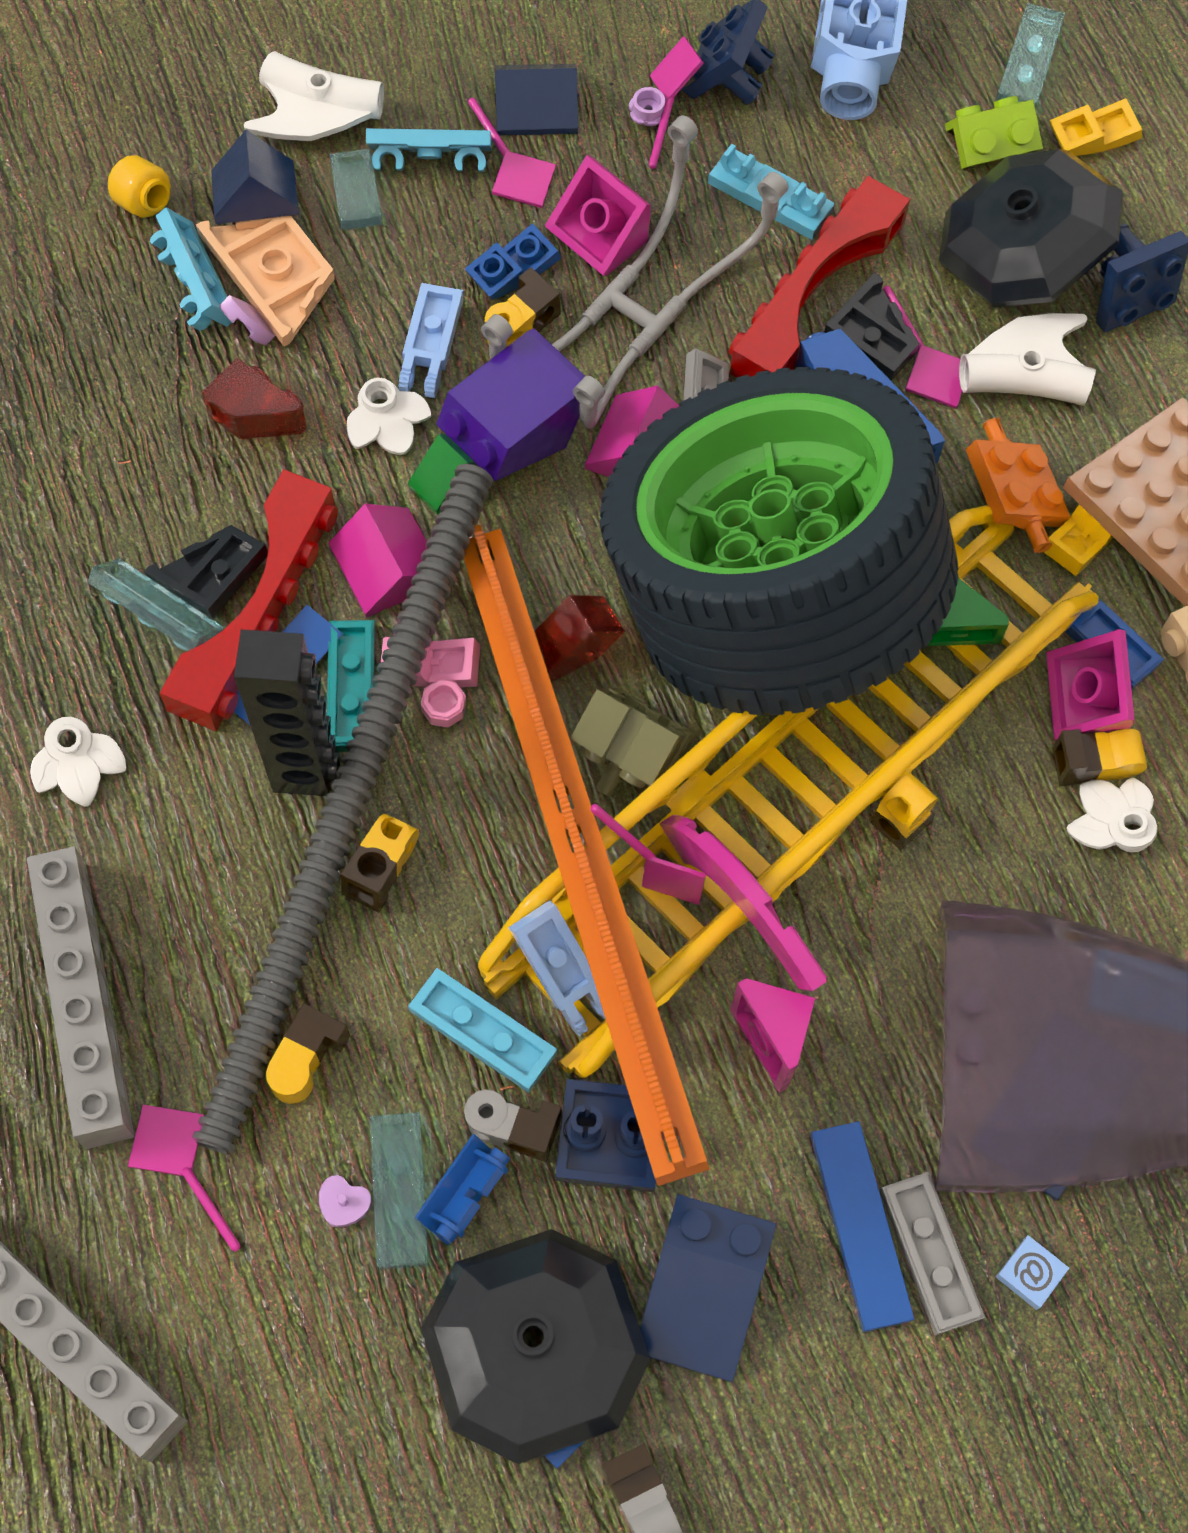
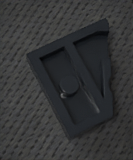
M874 272L826 323L824 332L828 333L841 329L892 381L916 355L919 342L911 328L904 324L903 314L896 302L890 303L882 289L883 280L881 276Z
M230 525L212 534L208 540L196 542L182 549L181 552L184 557L160 569L154 563L148 566L144 573L150 582L213 619L267 558L268 549L261 541Z

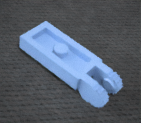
M421 283L402 352L403 365L399 376V391H411L414 384L416 365L429 368L428 376L424 383L425 397L436 398L441 382L442 370L446 369L464 300L463 290Z
M550 900L508 927L553 1004L561 1011L577 1036H581L588 1031L585 1019L574 1005V1002L586 995L595 1013L600 1015L602 1019H606L588 960L554 903Z

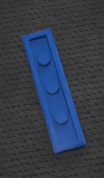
M860 1121L811 1132L812 1146L862 1332L866 1333L912 1322L914 1320L913 1312Z

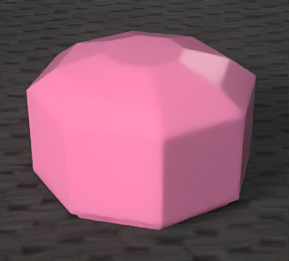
M438 679L424 688L421 711L431 725L449 728L463 719L466 708V695L456 682Z

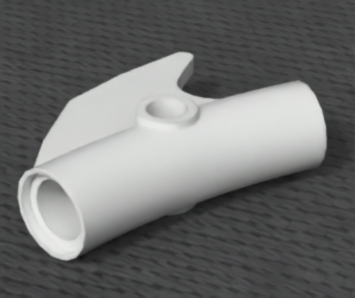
M274 51L266 57L262 64L259 82L270 91L278 104L277 110L269 116L246 121L244 129L254 135L274 139L298 141L320 139L344 131L370 118L380 120L384 103V85L380 81L355 78L319 69Z
M1049 313L1018 317L989 335L969 354L961 356L959 380L963 393L997 392L1025 394L1084 406L1093 385L1096 369L1086 367L1075 359L1064 347L1062 339L1069 333L1083 327L1087 321V316L1085 314Z

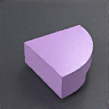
M231 295L219 305L232 323L236 319L242 321L251 333L249 337L257 343L266 346L275 337V334L253 305Z

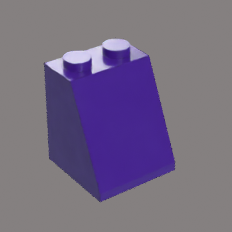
M533 328L447 393L436 425L479 467L486 470L494 481H497L567 447L580 417V402L574 396L573 389L585 375Z

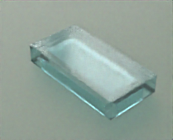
M370 149L329 154L341 230L382 225Z

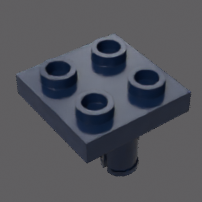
M750 0L742 7L740 5L734 6L724 19L717 24L714 21L709 23L699 37L701 45L697 54L704 63L681 89L693 100L715 85L720 84L729 89L745 105L750 104L757 97L762 83L747 73L743 66L746 63L757 75H760L770 66L771 59L774 58V53L755 38L768 8L761 0Z
M1121 224L1119 245L1114 249L1116 254L1103 262L1102 270L1100 271L1101 276L1105 279L1096 323L1104 333L1120 326H1127L1140 317L1157 310H1164L1176 302L1188 256V237L1182 231L1145 245L1130 230L1127 224Z
M567 1079L555 1181L655 1192L656 1180L626 1085Z

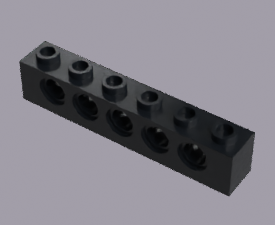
M241 629L234 679L273 793L327 796L330 789V781L339 778L336 775V770L340 767V753H335L336 736L331 735V716H326V696H321V676L315 675V654L308 653L304 634Z

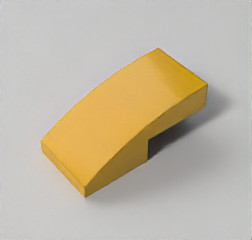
M1126 98L1094 112L1091 111L1089 105H1085L1050 120V126L1061 148L1068 150L1075 156L1107 151L1142 139V128Z
M1079 504L1071 518L1049 537L1052 547L1044 551V553L1074 576H1077L1114 537Z

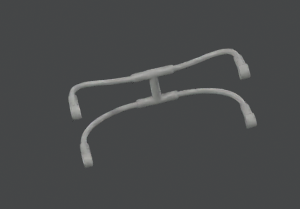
M684 115L679 116L667 130L670 139L673 141L672 159L675 163L674 172L664 210L651 238L632 265H627L581 316L582 319L564 336L552 344L560 352L577 339L589 326H595L611 307L644 327L642 332L629 345V351L622 358L604 388L595 378L584 376L573 389L574 396L580 402V418L587 429H592L596 426L613 392L636 358L642 357L680 315L683 309L686 308V302L706 284L745 256L762 240L769 230L772 221L777 216L779 200L788 190V184L780 174L769 172L757 186L763 200L761 206L762 220L756 231L742 245L703 273L679 295L673 296L657 315L624 295L626 290L639 277V271L645 266L660 243L676 207L685 163L689 160L690 142L698 134L696 124ZM498 314L492 315L481 327L482 334L489 341V355L491 359L506 348V340L513 333L509 322Z

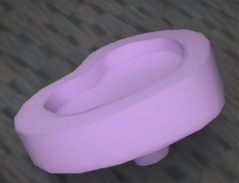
M339 1175L330 1176L321 1185L319 1206L327 1223L332 1227L340 1228L353 1225L363 1219L370 1211L372 1198L366 1188L350 1186Z

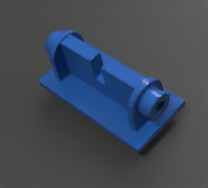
M472 1134L414 1218L447 1245L452 1244L456 1237L463 1238L465 1235L463 1231L481 1207L478 1204L481 1197H488L501 1176L506 1175L509 1171L506 1165L510 1158L497 1148L492 1150L479 1137Z

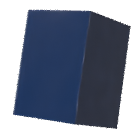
M575 64L495 65L497 133L499 136L578 134L577 67Z
M245 130L211 170L215 224L298 215L299 206L293 160L248 130Z

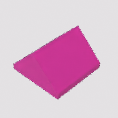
M586 155L545 227L599 273L607 276L648 242L651 205L591 155Z
M658 385L616 395L587 458L585 469L609 477L613 473V468L618 460L623 459L622 454L629 445H634V439L641 432H646L647 427L656 419L660 420L663 418L662 415L671 408L676 409L679 405Z
M364 504L328 542L329 548L366 618L408 599L406 596L407 590L413 586L411 584L412 578L415 574H418L416 571L417 565L422 561V552L427 549V541L409 508Z
M1118 629L1046 652L1054 740L1058 739L1063 730L1081 729V734L1094 732L1109 733L1131 728L1135 719L1125 630Z
M746 978L737 984L730 1011L778 1093L788 1088L798 1066L815 998Z

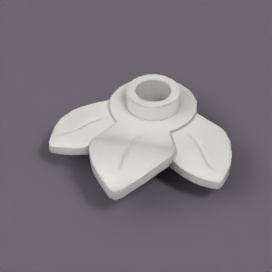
M385 378L370 379L358 393V407L347 418V432L350 443L355 449H360L377 441L379 446L387 452L405 455L411 449L414 442L412 424L421 423L431 418L430 408L425 399L415 392L399 391L393 383ZM377 399L386 400V402L381 404L373 403Z
M61 717L53 721L46 729L44 735L45 747L33 758L30 774L33 785L38 793L46 792L59 785L62 792L69 799L79 805L89 807L98 791L101 779L100 773H123L126 771V760L120 747L110 736L91 733L88 726L78 718ZM71 731L76 734V742L73 746L63 747L60 745L59 738L64 732Z
M1132 777L1126 780L1120 788L1104 780L1086 781L1080 785V799L1086 814L1067 826V832L1072 838L1090 848L1105 849L1117 845L1120 849L1127 852L1142 851L1153 843L1157 835V823L1151 814L1154 799L1151 791L1144 783ZM1135 824L1141 827L1137 830H1130L1125 826Z

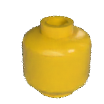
M138 155L126 156L119 160L110 172L108 191L111 199L116 205L141 218L152 217L164 209L170 199L171 184L169 176L161 167Z

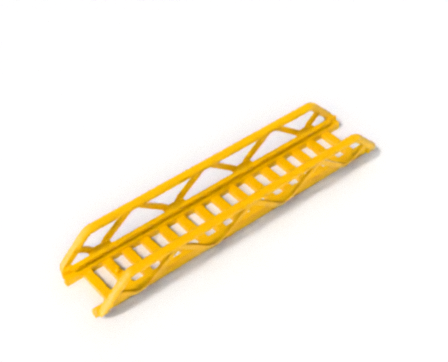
M988 505L960 511L949 519L958 560V577L964 581L963 578L978 567L1037 620L1024 632H1021L1009 621V626L1001 641L1006 648L993 660L976 645L947 646L959 660L976 674L963 688L958 686L920 650L919 655L910 663L906 662L904 665L946 703L932 717L888 677L886 681L876 687L874 685L868 687L871 692L878 698H881L891 707L896 715L915 731L900 746L851 700L848 699L837 704L834 702L827 703V708L884 760L876 769L867 775L808 719L818 710H814L812 707L807 708L805 712L792 714L791 711H785L783 715H778L710 776L704 770L730 739L757 716L749 714L748 711H744L743 714L732 712L616 815L614 819L629 831L646 814L666 804L672 811L659 823L671 815H680L695 821L706 832L709 831L746 867L769 894L773 903L794 880L805 874L818 862L857 815L867 806L885 796L904 775L909 772L911 773L923 760L935 753L996 686L1023 671L1035 659L1036 655L1066 631L1081 613L1095 607L1098 604L1099 597L1090 590L1092 586L1089 583L1084 587L1078 582L1052 605L993 553L1012 535L1014 525L995 524L992 517V509ZM982 524L985 530L964 549L957 544L970 527ZM791 734L795 735L852 789L837 805L776 748ZM757 764H763L820 819L805 834H802L744 778ZM726 792H729L746 810L753 814L788 849L772 865L711 808ZM659 823L639 840L654 853L655 857L662 851L673 863L702 872L692 865L683 863ZM607 825L600 830L606 850L620 839ZM631 847L611 865L618 889L629 882L688 940L679 951L669 958L628 917L641 960L654 972L648 978L658 1008L686 984L729 934L750 920L734 901L706 875L703 892L722 911L706 926H703L675 897L642 887L646 859ZM559 867L523 899L481 955L478 969L484 978V985L488 988V992L496 1000L525 975L552 1002L520 947L504 962L501 960L515 942V938L508 927L552 899L551 902L557 906L585 954L580 934L576 930V921ZM580 1000L574 1002V1005L585 1019L588 1031L583 1034L585 1037L558 1061V1065L566 1073L569 1072L571 1074L574 1071L579 1078H586L603 1065L615 1048L606 1019L600 1022Z

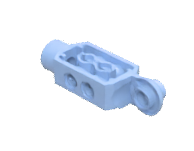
M821 0L811 68L823 75L820 103L827 113L839 119L857 120L867 117L875 110L879 85L889 83L900 54L907 0Z

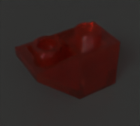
M238 358L201 392L208 416L239 439L302 434L307 429L303 412L304 405L298 396L288 389L282 391L271 383V380L263 370L257 366L250 368Z
M569 595L534 632L550 681L553 682L598 659L625 630L603 596Z

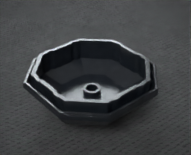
M1056 149L1007 156L952 203L945 212L939 257L940 264L994 308L1053 302L1119 245L1123 191L1068 150Z
M553 1229L455 1262L421 1327L451 1430L517 1465L619 1429L651 1360L617 1261ZM537 1329L543 1333L544 1339L539 1346L530 1347L525 1344L524 1336L529 1330Z

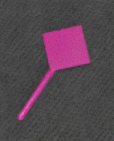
M684 36L649 75L666 99L649 161L651 169H655L658 163L674 97L704 63Z
M470 98L468 104L485 130L491 131L492 140L504 157L492 194L542 208L556 164L510 152L476 99Z
M889 285L884 286L883 290L890 303L896 302L903 314L904 324L911 328L919 342L918 354L905 390L956 409L962 394L959 380L960 359L924 346Z
M593 804L590 810L596 817L646 859L642 887L697 905L700 904L706 873L656 858L654 853L599 805Z
M143 1105L128 1167L184 1176L230 1249L234 1252L238 1251L240 1243L192 1171L198 1144L192 1136L194 1131L200 1132L202 1126L199 1125L198 1121L201 1116L205 1117V1115Z

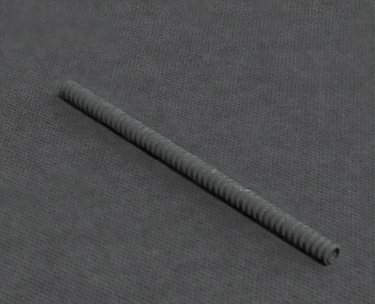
M472 464L458 465L454 472L455 477L450 481V489L445 494L446 500L442 502L440 507L441 513L436 517L435 523L437 525L432 527V537L427 540V549L422 552V561L417 565L416 571L418 574L413 576L411 581L413 586L407 590L406 596L408 599L403 601V611L398 613L397 622L399 624L393 626L392 634L394 636L390 637L387 641L389 649L384 650L382 654L384 662L379 663L377 666L379 675L373 677L372 685L374 687L368 689L367 692L369 700L363 702L362 705L364 713L359 714L357 717L359 726L354 727L352 730V737L354 739L349 740L346 745L349 753L342 755L341 762L344 766L337 768L336 775L339 778L331 783L333 792L328 793L326 796L328 806L322 807L320 811L323 819L316 821L315 828L318 832L311 834L310 842L312 846L305 849L304 855L307 857V860L300 862L299 869L302 872L294 877L296 888H290L288 892L291 900L284 902L283 910L286 913L279 916L277 920L280 928L273 930L272 938L275 941L268 944L266 948L269 956L262 958L261 966L264 967L263 972L256 973L255 979L258 981L257 986H251L250 994L253 995L252 1000L245 1001L244 1008L247 1009L246 1014H241L238 1019L239 1023L242 1024L241 1028L234 1029L233 1037L236 1038L235 1043L228 1044L229 1058H223L221 1062L222 1066L225 1067L224 1071L217 1073L215 1078L219 1082L218 1086L212 1087L210 1090V1095L213 1096V1099L204 1105V1109L207 1111L206 1117L201 1116L198 1123L202 1127L200 1132L194 1131L192 1138L196 1140L197 1144L223 1154L234 1153L236 1150L233 1141L234 1138L241 1137L242 1131L238 1129L240 1123H246L248 1119L244 1114L245 1110L252 1108L253 1101L250 1100L252 1094L258 1093L257 1079L262 1080L265 1075L261 1069L263 1065H268L270 1062V1057L267 1056L268 1051H273L276 1043L272 1040L274 1036H280L281 1028L278 1027L279 1022H285L287 1018L284 1009L290 1008L292 1005V1000L289 996L297 992L298 986L295 984V981L302 979L303 971L300 968L307 965L309 961L306 952H311L314 948V943L311 940L319 935L317 924L324 922L325 916L322 914V911L329 909L330 902L327 898L334 896L335 888L332 885L340 881L341 876L338 870L345 868L346 861L343 857L350 855L351 847L348 844L356 839L354 829H359L362 823L359 816L365 815L367 811L364 803L370 802L372 798L369 790L374 789L377 785V780L374 777L379 776L382 772V767L379 764L384 763L387 759L385 750L391 749L392 741L390 737L396 736L397 733L395 724L401 723L402 714L400 712L406 710L407 702L405 699L411 697L412 689L410 686L415 685L417 681L415 673L421 671L422 663L420 661L424 660L427 655L425 648L431 645L432 638L430 636L434 635L437 629L435 623H438L441 619L442 614L440 611L445 609V598L450 596V586L455 583V574L459 572L461 567L460 561L464 560L465 557L464 550L470 544L469 537L473 536L475 531L474 525L479 521L478 513L482 512L484 508L483 501L487 500L488 489L493 485L492 476L479 466Z

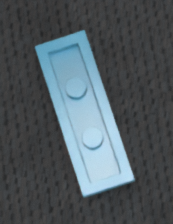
M366 128V144L369 149H376L372 156V163L376 171H381V159L386 154L395 156L396 170L402 171L405 160L400 150H410V152H417V158L442 159V152L451 153V151H458L454 160L458 172H463L464 158L472 155L478 159V171L484 172L486 169V159L482 151H492V135L490 130Z
M731 144L709 173L708 184L761 212L763 198L760 196L757 186L769 172L780 174L786 180L788 190L779 200L778 212L774 220L813 240L826 219L834 212L835 203L826 199L824 193L820 192V194L813 192L807 188L806 183H799L766 164L763 165L756 161L754 155L749 154L747 156L736 150V146Z
M165 207L156 215L162 230L154 233L150 242L160 249L166 247L157 256L159 261L168 266L176 264L174 270L177 277L190 289L191 295L183 298L179 304L181 309L191 314L197 310L196 314L187 321L188 325L199 331L206 329L212 320L226 327L229 326L232 322L219 306L227 298V294L193 222Z
M438 968L435 969L408 1006L412 1014L528 1093H530L557 1055V1048Z

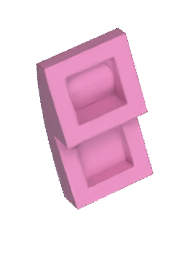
M390 637L383 638L382 654L384 650L389 649L387 641ZM475 638L432 641L430 647L425 648L427 655L424 660L420 661L422 668L419 673H415L417 681L413 686L427 687L440 679L456 682L459 687H476L478 683L481 645Z

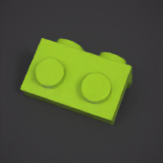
M1012 96L993 102L994 109L981 112L980 105H974L955 111L957 118L945 123L946 132L954 130L961 169L1002 160L1011 155L1026 154L1043 149L1034 101L1028 100L1019 103L1018 96Z

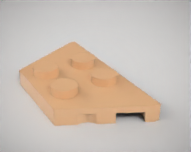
M291 215L239 221L233 225L210 227L209 221H202L196 224L200 238L254 306L284 347L289 345L334 281L333 268Z

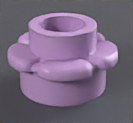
M653 87L639 89L629 102L632 120L644 126L658 125L666 101L663 93Z

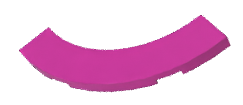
M671 815L659 823L683 863L692 865L706 873L741 909L778 957L798 989L814 991L827 982V976L794 927L791 925L786 929L783 928L773 908L772 898L746 867L709 831H704L699 835L695 829L697 827L696 823L680 815Z

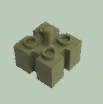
M604 688L596 689L570 739L581 745L579 753L589 760L600 765H604L605 761H609L596 786V790L611 797L621 779L644 789L646 784L651 785L687 753L697 733L670 717L651 709L649 705L619 688H610L609 690Z

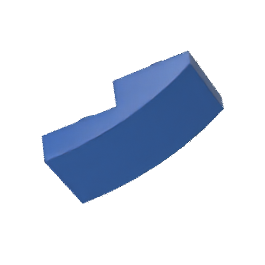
M532 223L503 248L496 242L468 265L465 270L487 296L494 300L518 289V277L530 267L540 275L559 261L561 257L558 250Z

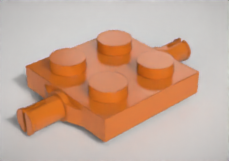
M1000 418L989 419L982 426L988 440L976 439L965 450L987 505L992 509L993 520L995 524L1014 525L1026 531L1034 553L1047 551L1052 547V543L1047 536L1044 526L1060 527L1071 518L1063 500V494L1058 488L1048 464V458L1043 452L1041 445L1012 442L1010 439H1007Z

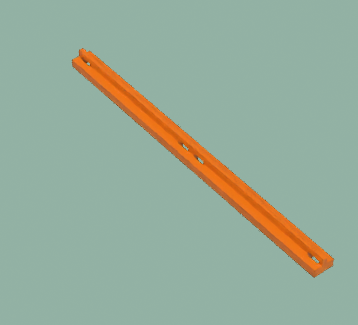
M481 524L475 525V537L469 538V547L464 550V562L657 1185L661 1186L710 1170L595 816L590 810V800L501 528L484 534ZM489 551H492L494 560H492ZM480 554L483 560V564H481V560L479 557ZM568 794H570L574 809H571ZM555 798H558L562 813L559 811ZM581 832H582V835H583V838H584V841H585V844H586V847H587V848H585V849H584V846H583V843H582V840H581V837H580V833H581ZM568 837H570L571 842H572V845H573V848H574V852H573V853H572V849H571V846H570ZM676 1136L680 1138L685 1158L682 1156ZM664 1140H666L672 1162L669 1161V1157L664 1145Z

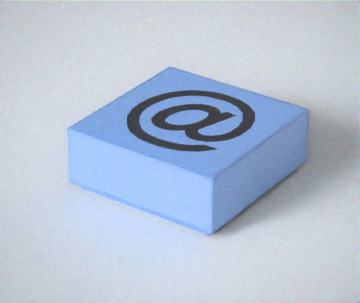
M1028 1235L996 1275V1278L1035 1310H1038L1069 1270V1267Z

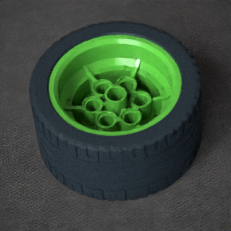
M797 367L796 370L781 368L777 369L776 372H770L769 370L757 372L755 376L749 377V375L736 378V381L730 383L725 381L717 384V388L712 390L708 388L697 393V397L693 399L689 397L679 403V407L676 409L671 408L662 415L663 418L652 422L647 427L646 432H641L634 439V445H629L622 454L623 459L618 460L613 468V473L609 476L606 483L607 488L604 489L600 506V528L604 544L648 655L659 673L666 677V680L683 694L689 697L693 696L694 700L703 704L709 702L711 707L722 710L728 708L730 712L742 714L744 711H748L751 715H763L764 712H769L770 715H783L785 711H791L793 714L805 712L807 708L812 707L816 710L827 707V703L834 702L837 704L848 700L847 697L853 694L858 696L868 691V687L872 685L876 687L886 681L888 675H895L904 668L906 662L910 663L920 653L919 649H924L933 639L932 634H936L943 624L942 619H946L951 609V603L954 601L958 585V560L931 439L923 419L919 416L914 406L909 404V401L902 395L897 394V391L887 385L883 386V383L870 378L867 380L865 375L858 373L851 375L846 370L835 369L831 371L829 368L817 367L815 370L810 367Z

